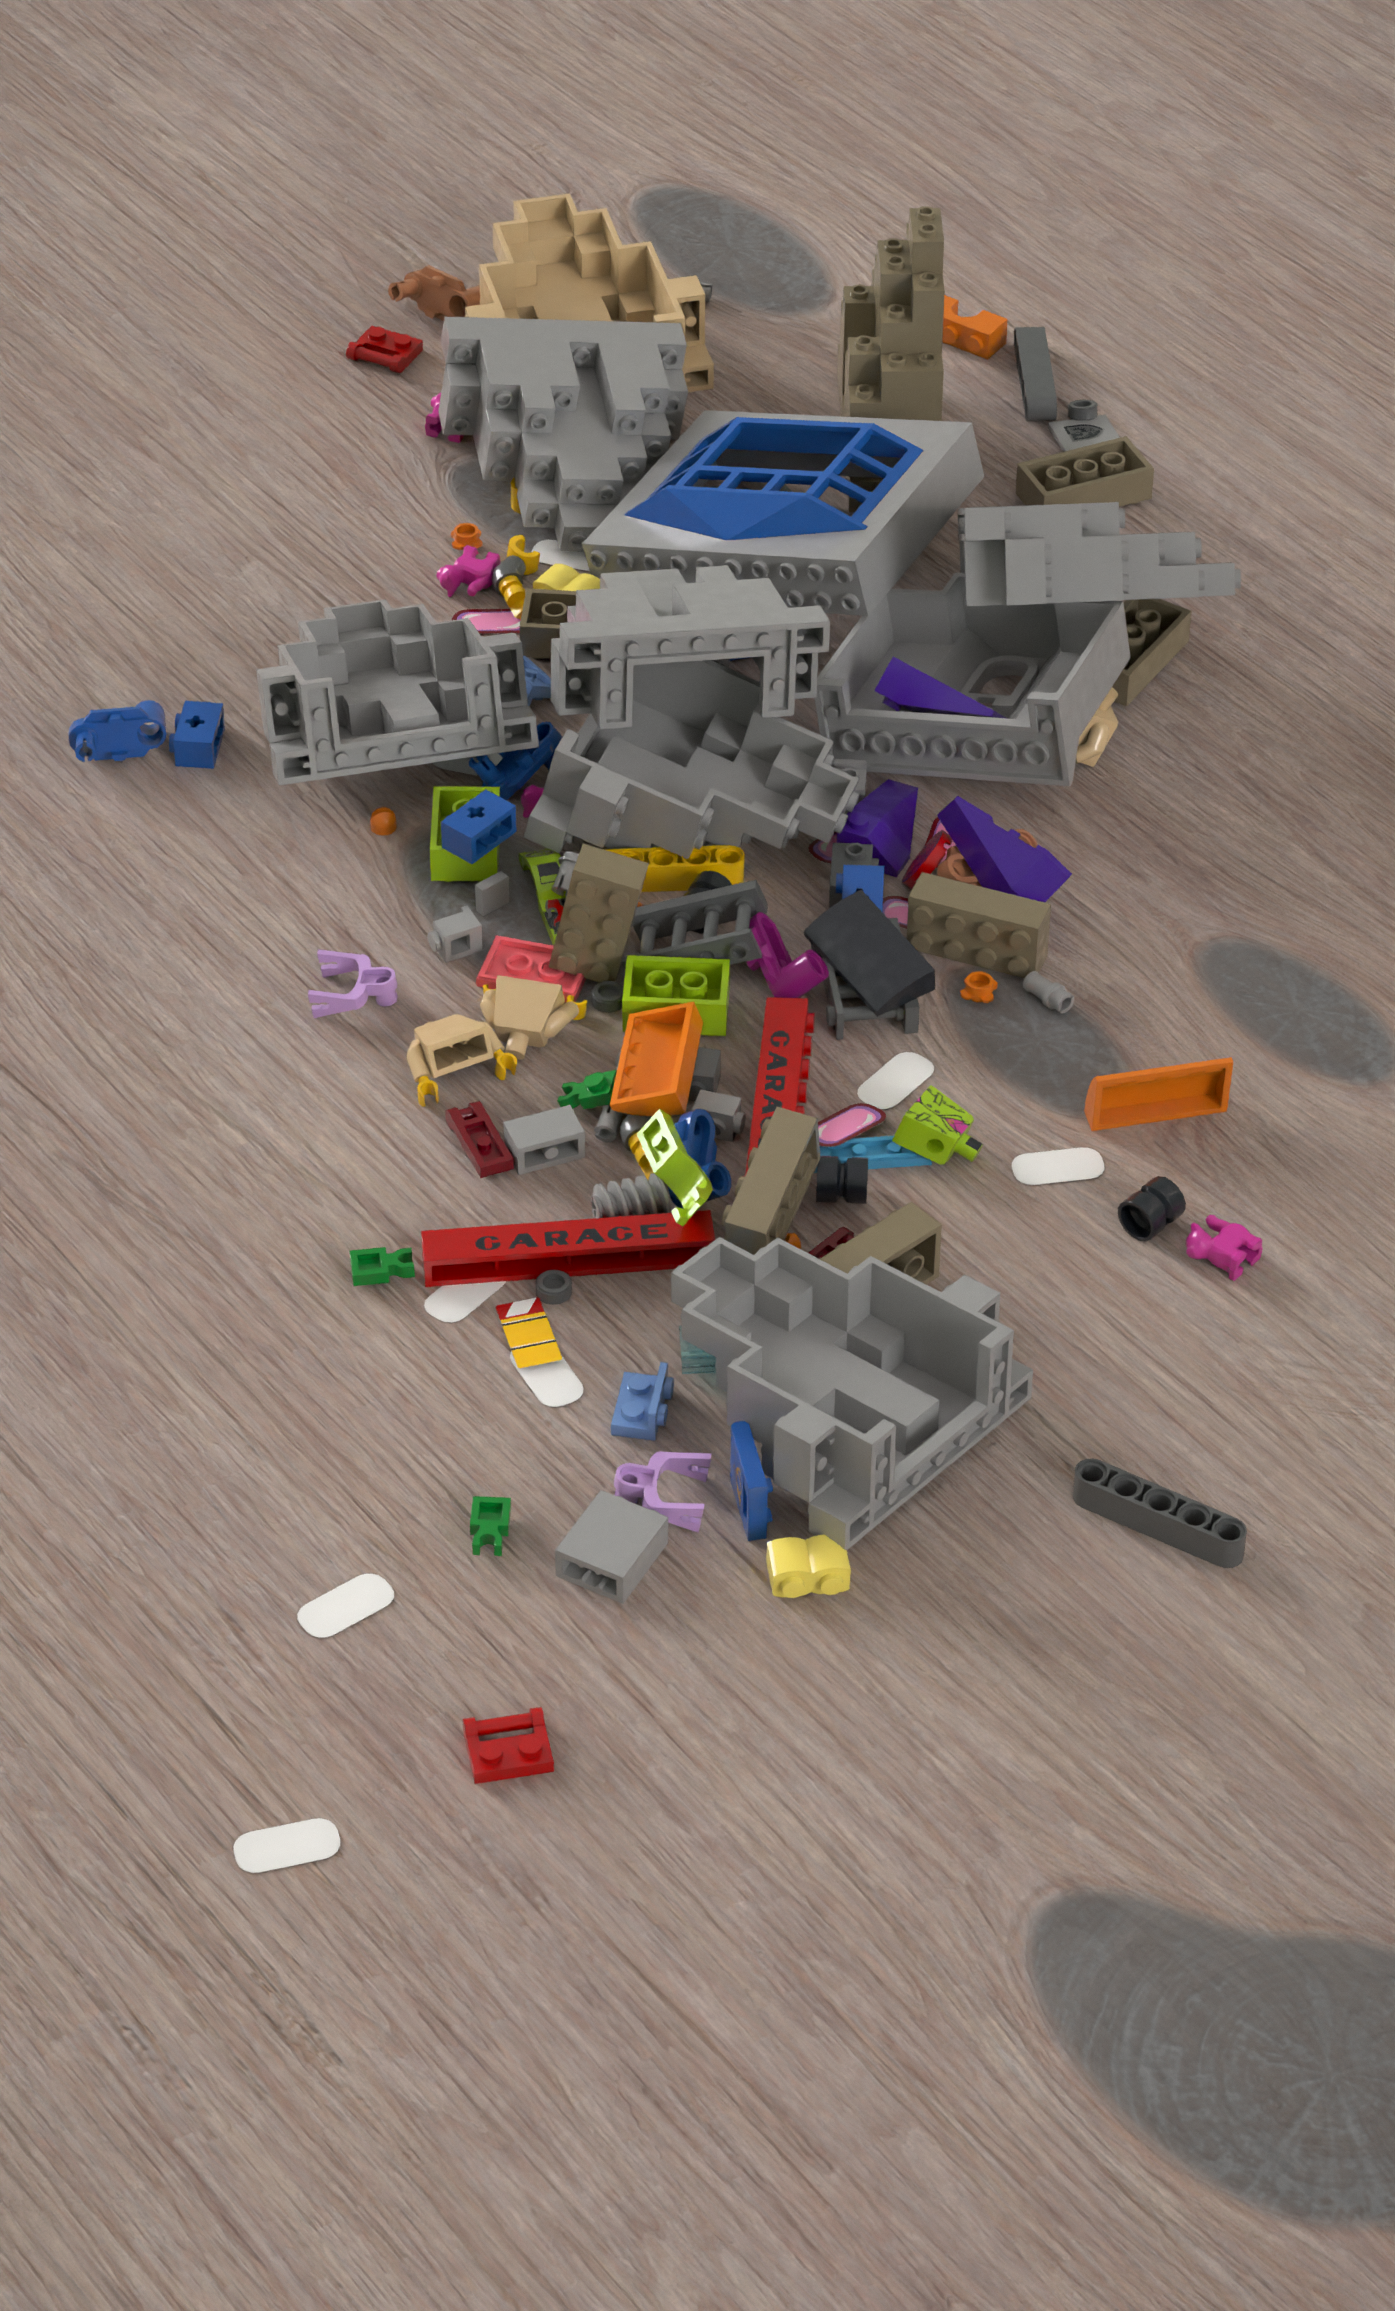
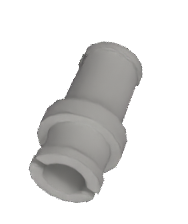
M1032 971L1025 977L1023 988L1041 999L1044 1006L1051 1010L1056 1009L1060 1013H1066L1071 1009L1074 1003V996L1067 992L1065 986L1058 982L1052 983L1037 971Z

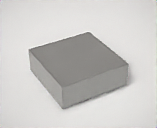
M502 871L475 884L476 911L485 916L509 903V877Z

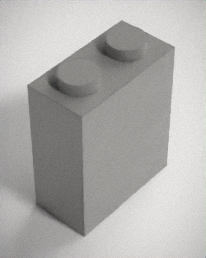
M600 1490L555 1549L556 1576L624 1604L668 1544V1517L655 1510H649L627 1501L623 1497Z

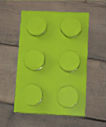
M433 787L430 836L431 881L481 882L498 873L499 845L475 863L470 864L442 848L441 821L485 789L500 797V787Z
M627 955L622 998V1032L626 1031L628 1017L631 1013L695 1002L703 1020L701 1035L726 1036L730 992V959Z

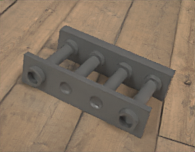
M757 880L637 907L632 926L641 945L639 954L635 955L730 959V965L762 958V952L749 928L750 917H753L758 912L766 914L768 909V903ZM736 921L735 932L717 936L719 924ZM704 928L703 939L685 943L688 931ZM672 935L670 947L654 950L655 939ZM627 956L622 957V964L625 969Z
M889 918L892 924L901 932L898 918ZM811 944V950L815 951L823 959L829 971V976L823 981L829 1005L826 1006L827 1025L834 1027L836 1040L843 1039L844 1022L895 1017L896 1021H902L905 1034L918 1033L920 1007L917 998L878 1017L868 1006L843 1008L841 999L859 996L848 984H837L836 976L840 975Z

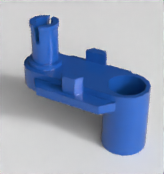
M146 700L137 704L136 707L90 710L85 718L77 719L71 724L68 733L69 743L75 751L78 760L85 762V756H88V762L93 759L95 761L109 759L124 761L126 758L144 757L150 749L159 747L166 739V722L163 707L155 701ZM152 722L154 724L145 725L144 723Z
M542 722L537 725L539 747L498 753L503 759L496 766L489 759L488 755L475 756L479 761L478 763L473 758H470L468 765L482 779V787H500V797L508 800L543 764L548 770L550 769L555 749L560 743L562 735L551 722Z
M701 1108L684 1113L674 1125L687 1154L702 1168L712 1184L713 1191L706 1202L726 1196L732 1187V1180L728 1169L722 1163L715 1161L717 1145L714 1141L715 1124L711 1115ZM668 1187L669 1196L672 1202L677 1207L683 1209V1206L678 1197Z

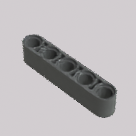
M1015 327L1014 351L1025 420H1056L1057 397L1045 327Z
M1084 1459L1076 1465L1073 1500L1081 1508L1219 1567L1233 1568L1242 1563L1247 1528L1238 1518L1098 1459Z

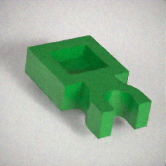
M617 1070L593 1073L585 1076L582 1083H563L562 1089L566 1095L559 1096L557 1102L560 1107L571 1105L572 1109L579 1105L583 1109H589L610 1104Z
M386 1247L349 1251L353 1286L390 1283L389 1276L415 1277L412 1248H402L387 1254Z
M473 1496L470 1517V1535H474L472 1541L473 1555H480V1548L485 1544H490L494 1546V1556H502V1536H509L511 1498Z

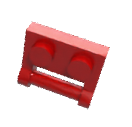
M371 326L356 342L349 343L346 357L355 361L362 359L389 367L393 372L402 373L423 351V340L410 337L407 334L392 332L382 327Z
M542 1707L530 1708L529 1713L478 1721L475 1720V1717L462 1719L464 1738L475 1784L554 1772V1760ZM531 1728L533 1732L531 1734L479 1741V1736Z

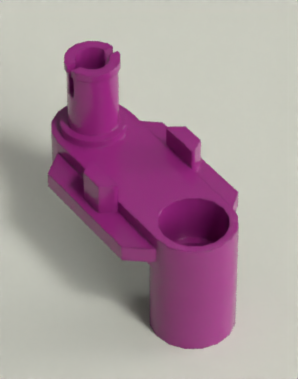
M758 912L750 918L749 928L762 952V958L746 962L752 971L761 968L774 997L800 998L829 976L825 962L813 950L805 951L792 961L776 925L766 914Z

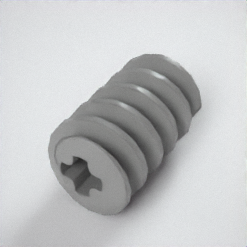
M654 1173L650 1174L648 1181L643 1175L637 1176L635 1184L629 1178L623 1179L621 1187L616 1181H610L607 1185V1191L601 1183L595 1184L593 1194L591 1195L593 1218L617 1217L618 1215L630 1216L631 1213L644 1215L645 1210H648L650 1214H658V1208L660 1207L663 1208L665 1213H669V1197L665 1184Z

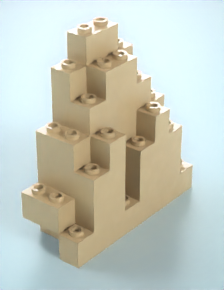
M570 194L513 201L514 220L493 223V249L499 262L479 264L480 305L465 307V317L681 323L687 344L682 371L688 392L714 389V363L705 346V293L697 275L668 279L651 241L622 245L606 208L578 212Z

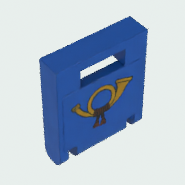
M745 1421L734 1422L731 1425L730 1482L747 1540L767 1539V1523L772 1522V1514L770 1508H767L768 1493L773 1491V1485L770 1478H765L750 1425Z

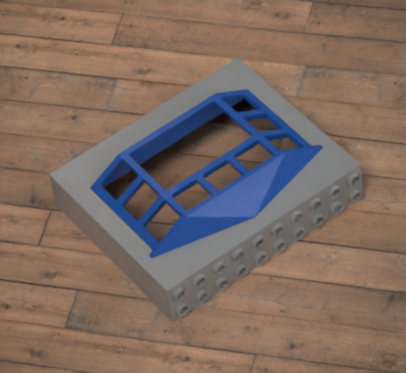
M704 410L582 543L590 574L600 579V573L678 569L686 583H695L696 567L728 565L737 580L769 578L788 608L821 606L825 613L869 616L984 478L973 425L971 422ZM840 476L884 479L873 492H868ZM708 480H724L718 488L703 487ZM742 481L767 483L762 490L735 489ZM785 484L811 485L805 493L779 491ZM830 486L858 500L862 505L850 517L818 498Z

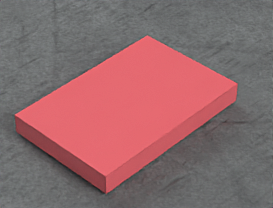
M496 935L476 978V984L478 987L488 985L489 989H496L497 975L562 985L565 1002H567L568 995L574 996V1002H576L586 978H584L583 973L573 975L562 970L550 968L549 963L553 945Z

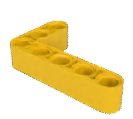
M732 845L702 846L700 850L694 847L688 859L661 847L603 849L649 863L641 892L688 891L695 878L703 871L718 872L725 876L732 885L744 882L745 854L740 847Z

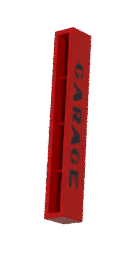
M767 997L746 1174L749 1169L748 1159L753 1147H759L762 1140L760 1136L764 1121L767 1118H772L776 1107L805 1114V1106H800V1103H807V1082H803V1080H809L810 1059H805V1056H812V1036H808V1033H814L815 1013H808V998Z
M711 1210L696 1211L683 1227L676 1223L672 1213L421 1231L425 1287L537 1279L541 1273L548 1270H560L567 1273L570 1277L676 1269L679 1265L684 1264L695 1256L702 1248L715 1241Z

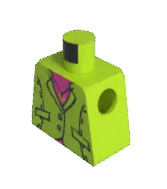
M932 1085L927 1088L905 1113L892 1139L894 1143L940 1165H945L955 1152L973 1162L983 1146L981 1142L967 1135L974 1122L973 1116Z

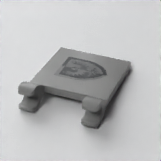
M1099 415L1089 420L1071 419L1048 423V429L1063 452L1120 438L1106 415Z

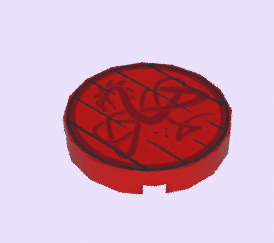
M944 830L939 831L929 840L905 872L902 883L910 890L913 889L916 884L915 881L922 872L931 874L944 858L947 850L944 844H952V838Z

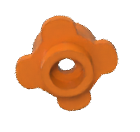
M472 523L457 525L451 532V537L454 538L452 547L457 550H463L466 545L476 549L482 546V540L479 539L481 531Z
M972 972L964 979L965 988L961 990L960 996L965 1000L990 1003L994 1000L992 993L993 990L997 989L998 983L986 972Z

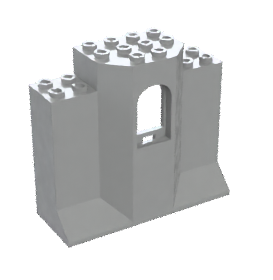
M954 573L942 591L891 589L869 616H862L817 677V697L814 700L820 735L834 741L830 755L835 756L834 759L867 760V772L1071 786L1079 737L1130 660L1123 601L966 606L965 573ZM894 656L977 702L993 703L992 707H986L1006 718L917 713L903 706L900 711H896L882 703L885 697L874 690ZM1006 675L1023 676L1011 696L979 694L984 685L993 678Z

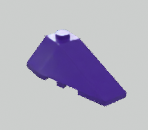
M894 656L874 690L885 697L882 703L896 711H900L903 706L917 713L1006 718Z
M887 779L856 804L852 812L849 811L847 813V821L840 834L837 833L836 843L872 844V858H879V866H884V874L898 877L910 859L918 787Z
M959 796L954 798L937 814L984 888L1046 902L1072 875L1048 850L1040 845L1034 848L1019 839L1020 833L1012 828L1008 832L994 824L992 816Z

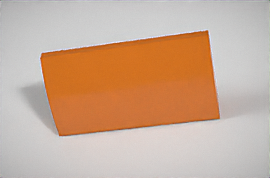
M695 1002L629 1014L610 1101V1107L613 1111L639 1116H653L659 1109L670 1116L686 1113L703 1027V1020Z
M1229 1057L1094 1077L1088 1088L1084 1109L1091 1131L1227 1112L1233 1059Z

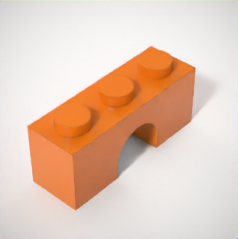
M944 295L943 343L987 360L1006 344L1007 318L986 310H982L972 317L958 316V300Z

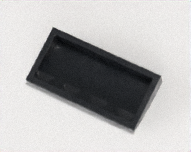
M862 890L851 894L830 907L804 930V936L877 1017L935 990V969Z

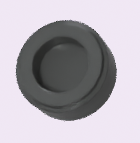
M1082 399L1068 404V417L1071 419L1089 420L1098 416V404L1095 401Z
M603 981L596 984L591 991L593 1007L598 1011L606 1013L622 1009L624 987L614 981Z
M548 1270L541 1273L536 1279V1296L546 1304L556 1305L564 1303L572 1295V1279L563 1271Z

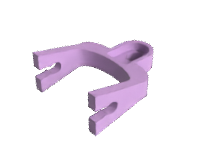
M318 949L319 963H337L321 966L323 978L352 971H358L359 974L354 988L347 994L308 990L309 1002L319 1003V1005H312L313 1018L360 1009L366 1003L368 996H376V1003L380 1006H391L397 1002L398 995L395 989L398 984L393 969L389 967H372L369 957L364 954Z
M659 1451L652 1455L648 1466L634 1463L622 1464L617 1468L615 1474V1496L623 1497L635 1504L638 1502V1498H642V1507L655 1510L667 1516L668 1523L699 1533L700 1518L703 1515L704 1504L662 1502L657 1493V1481L664 1471L670 1470L706 1482L712 1454Z

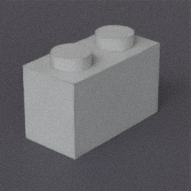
M571 1105L503 1122L504 1143L514 1158V1168L518 1175L585 1158V1131Z

